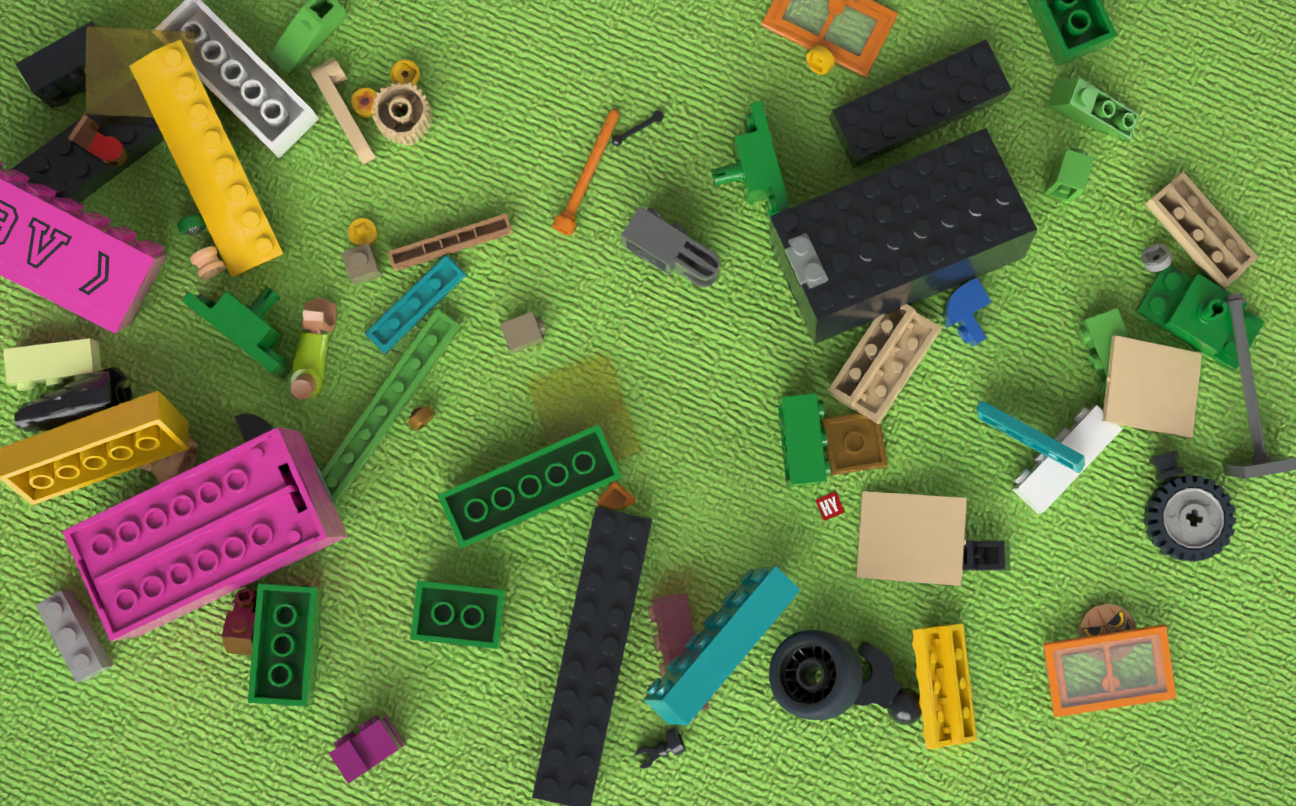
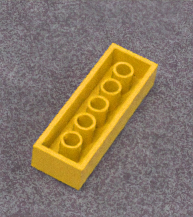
M159 391L148 393L139 398L1 447L0 479L31 505H35L188 450V421Z

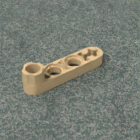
M335 57L311 69L310 72L363 165L375 159V155L335 87L347 80Z

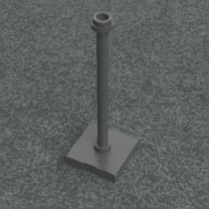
M1243 293L1226 295L1225 303L1230 307L1254 455H1251L1252 459L1223 464L1224 474L1226 476L1247 479L1296 470V456L1281 454L1270 456V453H1266L1241 304L1246 303V298H1243Z

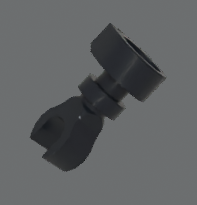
M676 726L667 730V741L660 740L656 742L657 745L643 746L637 749L634 756L642 752L649 755V761L641 764L640 768L650 767L655 759L660 756L665 758L669 756L671 751L675 756L686 752L685 744Z

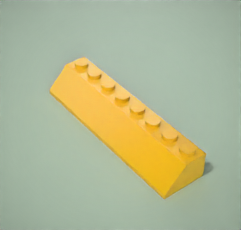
M181 39L152 51L130 65L129 67L231 277L233 278L284 255Z

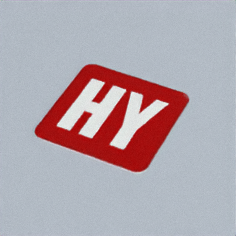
M836 492L816 499V504L823 520L826 521L844 513L843 506Z

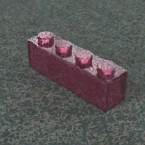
M686 592L652 599L653 605L647 606L650 623L656 622L658 634L653 635L656 652L662 651L664 663H659L661 678L668 671L666 669L667 664L675 656H681L687 649L685 647L686 642L694 635ZM708 702L700 711L709 709Z

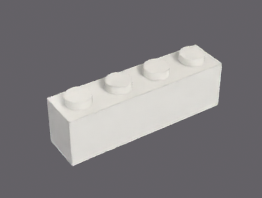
M1097 405L1089 409L1086 407L1082 408L1073 418L1076 423L1069 430L1066 427L1063 428L1054 438V440L1084 455L1085 466L1083 470L1122 430L1117 424L1102 422L1103 410ZM1041 453L1035 457L1034 461L1037 464L1030 471L1026 468L1016 477L1014 481L1017 485L1012 489L1037 514L1044 513L1080 475V473L1072 471Z

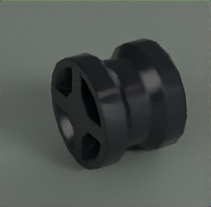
M1177 450L1149 459L1150 465H1153L1156 470L1154 475L1156 481L1185 472L1183 466L1178 463L1177 458L1179 454Z

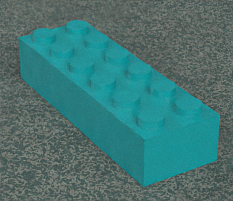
M777 566L748 570L741 577L740 581L742 584L738 589L730 591L722 600L724 605L718 612H713L706 618L703 623L705 625L704 629L699 634L696 633L689 638L685 644L687 649L681 656H675L667 664L666 669L668 671L661 679H655L647 688L648 694L643 700L668 724L688 725L799 593L800 589Z

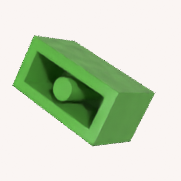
M1066 149L1053 162L1044 194L1071 203L1085 190L1094 157L1088 156L1087 152L1082 149Z

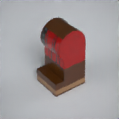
M83 114L67 139L109 166L118 167L123 165L128 157L126 147L116 138L111 136L105 137L98 133L97 130L100 126L93 119Z

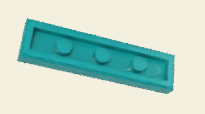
M446 254L364 334L386 355L467 276L466 273Z
M981 401L976 408L979 420L1076 473H1081L1085 466L1084 455L984 401Z

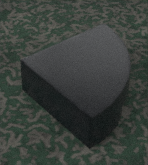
M252 414L235 416L246 442L273 430V427L259 416Z

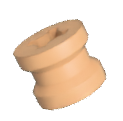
M215 246L201 249L190 257L191 263L198 268L197 274L201 280L212 278L226 269L224 262L220 261L217 256L219 252Z

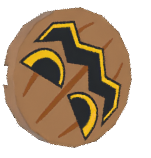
M1103 603L1092 606L1084 612L1078 626L1077 635L1079 638L1137 628L1135 620L1128 611L1118 605ZM1134 645L1109 649L1111 662L1123 659L1132 651ZM1103 650L1086 652L1091 657L1104 661Z

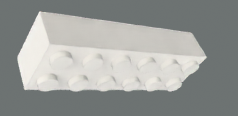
M185 0L152 31L164 46L181 39L202 83L278 158L319 120L315 112L201 0Z

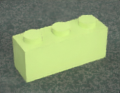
M90 338L3 349L6 383L16 386L17 390L35 389V384L46 383L47 387L62 386L65 380H81L101 370L99 342Z

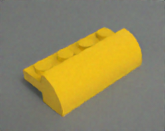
M963 623L928 626L913 630L912 646L916 656V677L919 682V704L923 716V737L926 741V749H938L949 745H960L977 741Z

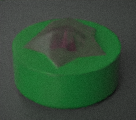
M201 214L190 215L177 222L180 235L197 236L207 227Z

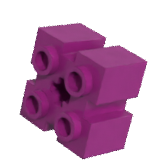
M377 714L358 726L361 732L357 735L352 731L333 743L336 749L331 751L329 755L348 784L406 745V742L388 715L380 719Z

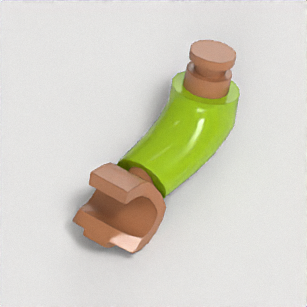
M315 298L314 301L304 304L301 329H306L308 332L301 333L290 381L292 395L300 400L316 396L323 386L325 356L329 335L322 333L323 331L333 332L337 319V306L332 302H327L326 299Z

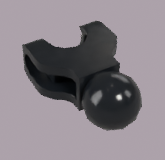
M862 641L858 646V652L870 664L872 673L869 680L862 684L860 693L853 704L860 706L877 704L883 709L887 708L890 718L900 725L916 723L922 716L919 704L920 695L911 688H901L903 685L895 680L893 675L894 668L891 659L870 643Z

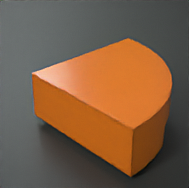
M614 481L596 503L606 509L618 510L628 507L636 499Z

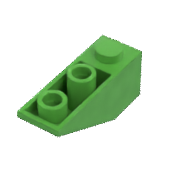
M308 0L301 7L268 55L269 58L290 76L348 17L343 6L337 0Z
M1080 78L1057 80L1048 103L1049 108L1068 119L1125 140H1131L1140 115Z
M1118 308L1078 323L1080 327L1078 329L1079 338L1088 347L1090 353L1088 356L1089 364L1092 370L1098 373L1101 381L1098 384L1099 390L1104 398L1112 336L1128 338V333Z

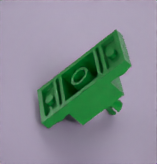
M762 101L750 103L749 111L745 114L744 128L746 134L735 136L732 149L735 164L712 168L711 174L712 178H714L713 183L715 187L739 180L746 204L767 199L768 202H765V207L770 219V216L789 209L790 206Z
M1171 265L1159 271L1135 313L1228 369L1235 371L1239 367L1230 307L1225 303V296L1232 293L1200 274L1190 277ZM1246 302L1241 304L1248 346L1250 348L1265 321L1246 311L1245 307L1248 304Z
M265 286L251 305L247 304V306L227 291L217 303L202 293L195 296L189 291L181 300L271 373L284 379L291 371L284 366L287 360L272 350L283 335L267 323L264 316L281 297L268 286Z

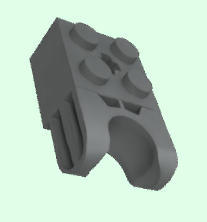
M640 206L621 235L622 246L669 276L674 271L700 288L713 285L720 268L717 255L687 236V231L682 226L674 222L670 225L662 220L663 216L655 209L648 207L646 210Z

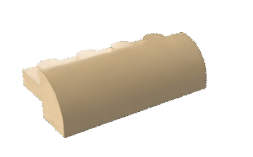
M1184 172L1180 173L1145 203L1146 207L1208 278L1223 289L1235 281L1246 271L1247 267L1259 258Z
M907 304L901 306L897 311L875 318L829 387V393L853 411H857L875 423L880 424L938 336L941 326L918 314L913 307Z

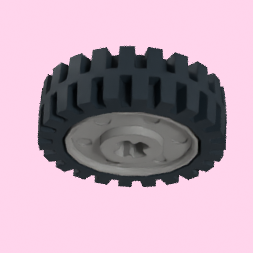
M1180 476L1162 483L1160 487L1153 491L1154 494L1147 501L1149 505L1145 507L1144 514H1147V519H1144V524L1148 526V531H1146L1148 537L1153 539V545L1160 548V552L1176 560L1201 561L1219 554L1223 551L1222 548L1230 543L1229 537L1233 536L1235 532L1233 524H1236V517H1233V512H1236L1234 505H1231L1229 502L1232 500L1229 494H1224L1223 491L1225 489L1220 485H1216L1215 481L1201 476ZM1186 514H1190L1194 518V523H1190V520L1186 519Z

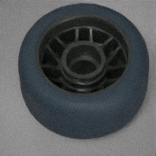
M804 630L790 635L777 647L770 662L769 682L775 699L787 712L799 718L828 720L838 717L853 705L862 686V666L857 653L847 641L829 632ZM821 669V679L817 683L815 675Z

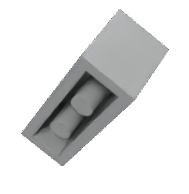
M61 590L35 605L76 683L87 681L113 666L73 590Z

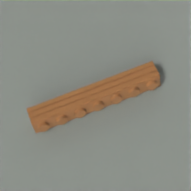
M507 213L388 251L387 253L392 268L396 272L445 256L446 254L448 255L513 234Z

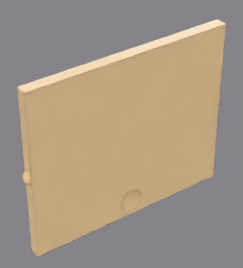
M1116 335L1112 336L1102 422L1193 438L1202 353Z
M862 491L856 577L962 586L964 545L966 544L967 498Z

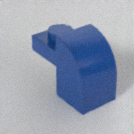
M977 277L962 285L951 294L943 310L946 328L948 329L957 323L959 326L957 331L960 338L965 344L969 343L971 347L986 339L973 314L991 303Z

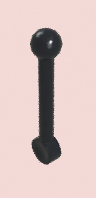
M657 110L648 120L620 136H613L612 144L620 146L623 140L654 122L660 123L664 117L663 113Z

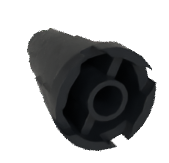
M119 368L103 369L90 374V377L65 384L64 388L40 395L41 398L20 405L18 411L14 414V420L17 427L22 428L26 432L48 431L133 400L131 387L123 388L121 382L126 381L127 378Z

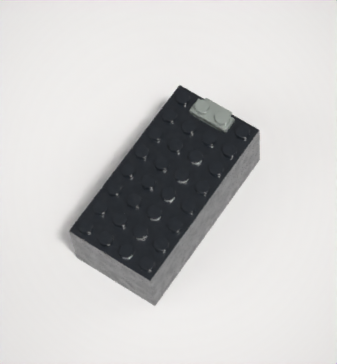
M987 128L770 216L769 245L814 343L817 344L868 323L879 316L897 311L905 304H914L1025 258L1037 228Z

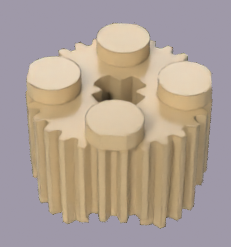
M400 82L397 85L392 83L391 87L387 85L385 89L380 88L381 92L376 93L377 98H373L375 105L372 106L374 109L372 114L375 124L387 140H392L393 143L398 142L399 145L403 144L405 146L414 145L416 141H419V137L424 138L423 134L428 133L427 128H431L430 123H432L433 114L422 90L418 89L417 85L413 86L411 82L408 84L404 82L403 85ZM407 110V114L405 116H398L397 113L399 111L404 113Z

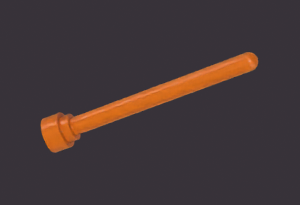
M612 109L609 111L565 211H561L560 215H556L551 225L553 229L560 233L572 236L577 226L574 216L619 119L620 113L618 110Z

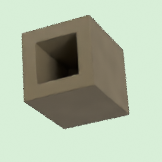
M369 243L341 253L349 278L355 285L382 277L375 252Z
M532 312L500 323L512 354L544 342L541 335L545 334L546 330L541 317L535 319Z

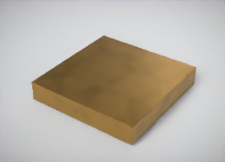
M860 413L821 419L822 429H826L827 446L825 448L827 458L830 461V476L888 467L881 423L877 424Z

